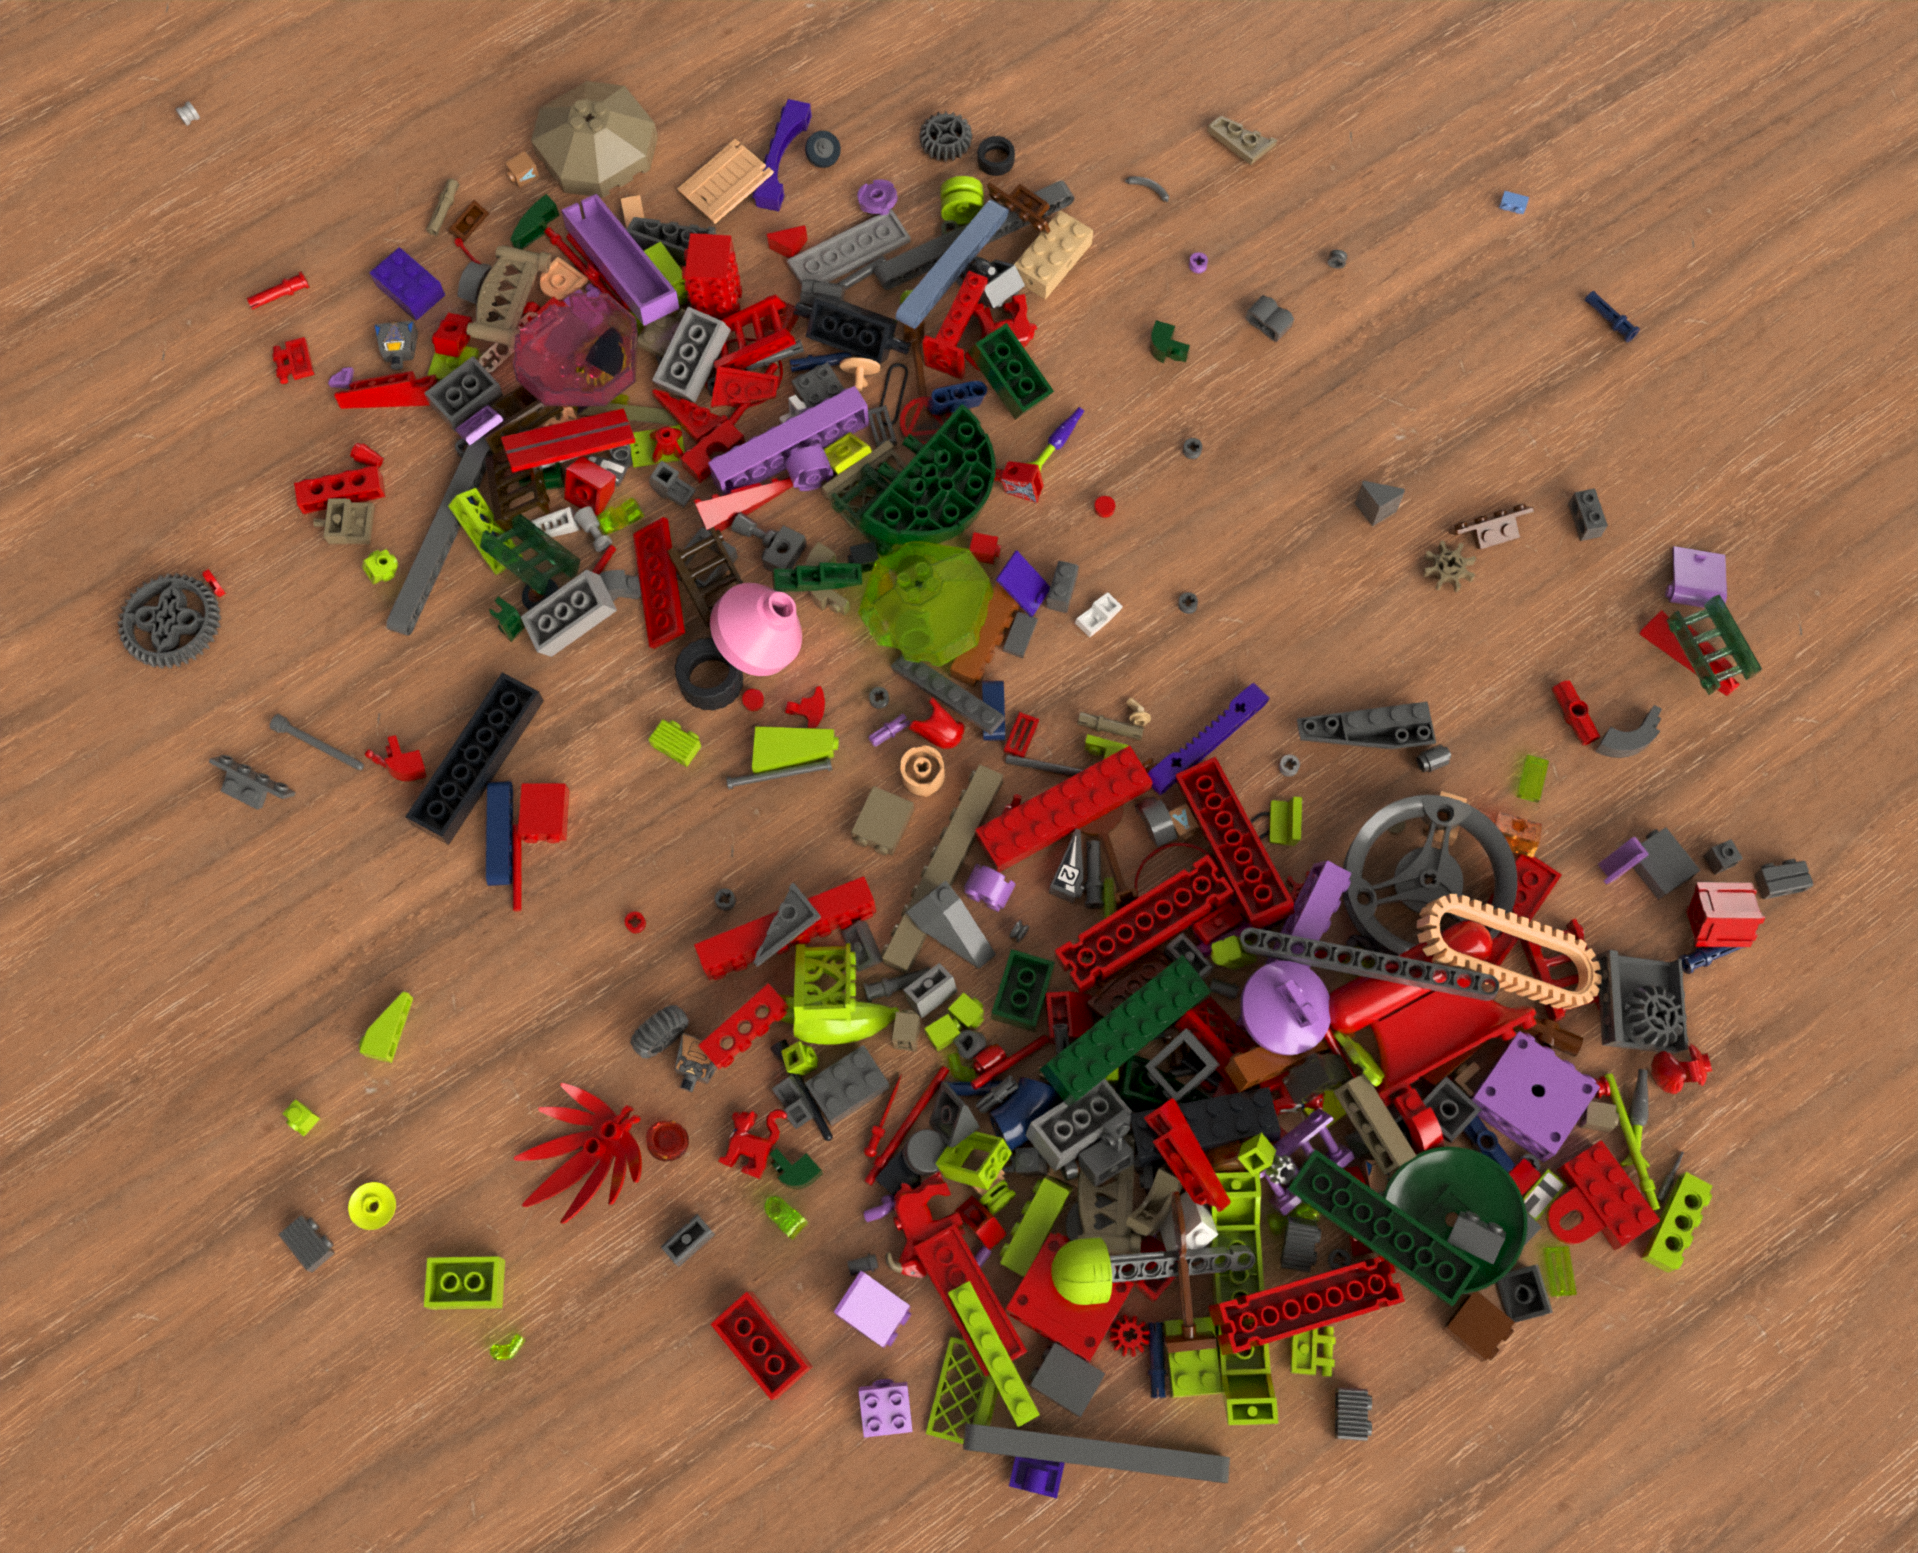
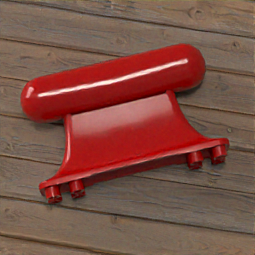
M1467 919L1440 932L1443 941L1456 952L1485 961L1491 955L1493 947L1491 934L1481 923ZM1424 942L1398 956L1433 963L1434 954L1427 957L1423 948L1428 944ZM1389 964L1385 967L1389 973L1398 971V967L1394 964ZM1418 969L1409 971L1410 976L1413 978H1419L1422 975ZM1440 973L1433 976V979L1438 983L1446 980L1445 976ZM1359 976L1329 994V1014L1331 1019L1329 1026L1331 1029L1342 1034H1351L1370 1024L1380 1052V1068L1384 1073L1382 1082L1378 1086L1373 1085L1385 1106L1392 1103L1389 1096L1395 1092V1094L1400 1096L1412 1090L1410 1084L1418 1080L1420 1076L1486 1040L1497 1037L1506 1041L1516 1035L1513 1027H1523L1526 1030L1537 1024L1533 1017L1536 1011L1528 1005L1511 1008L1501 1005L1494 1000L1484 1001L1365 976ZM1465 978L1457 980L1460 987L1466 988L1470 985V982Z

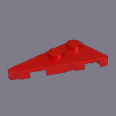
M656 389L652 391V396L697 443L701 438L707 437L712 433L718 424L728 420V417L725 415L720 417L710 413V409L699 407L697 404L685 399L677 400L672 398L667 392Z

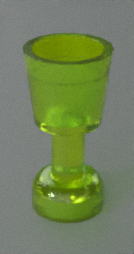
M1304 1202L1292 1209V1213L1278 1217L1275 1213L1267 1215V1220L1274 1236L1282 1232V1227L1286 1225L1288 1216L1316 1220V1222L1320 1221L1318 1212Z

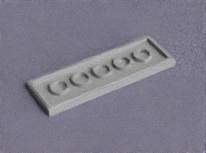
M890 209V212L886 215L879 214L787 259V264L801 286L803 279L806 278L830 282L911 242V237L893 210Z

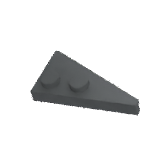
M794 883L790 885L789 892L784 902L781 903L779 912L774 917L762 946L759 947L753 963L757 967L821 918L820 914Z

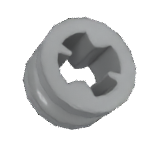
M1294 755L1284 756L1279 764L1280 772L1286 777L1297 774L1300 767L1299 759ZM1287 762H1291V765H1295L1293 766L1292 770H1288V767H1284Z

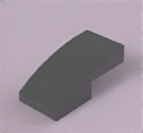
M792 1074L772 1088L784 1105L783 1111L787 1113V1118L795 1129L814 1117L804 1092Z

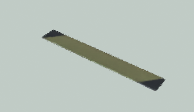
M579 400L577 414L593 416L624 408L628 420L680 425L665 409Z

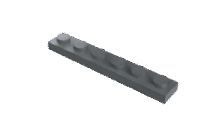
M906 651L891 665L894 672L990 735L1005 720L1003 714Z

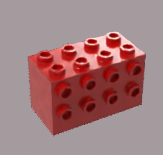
M690 233L689 246L684 251L686 266L682 267V279H685L688 302H691L690 308L718 320L739 312L740 303H738V299L742 298L743 290L742 286H740V274L732 236Z

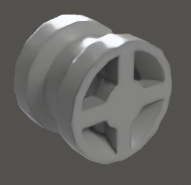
M189 101L185 103V106L175 109L186 126L190 125L191 121L200 119V116Z

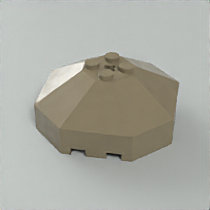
M586 81L540 108L531 142L536 156L539 160H542L548 172L559 182L565 193L585 196L597 194L599 197L604 198L610 194V189L617 185L621 188L631 182L633 176L637 173L642 172L644 174L650 170L658 135L653 120L625 86ZM591 114L592 118L594 119H590L589 122H586V119L584 117H588V115Z

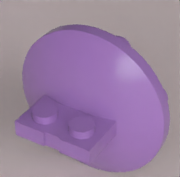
M1276 961L1262 966L1247 980L1241 995V1016L1248 1033L1261 1047L1280 1055H1296L1312 1049L1325 1036L1331 1021L1329 1014L1330 997L1324 983L1311 969L1292 961Z

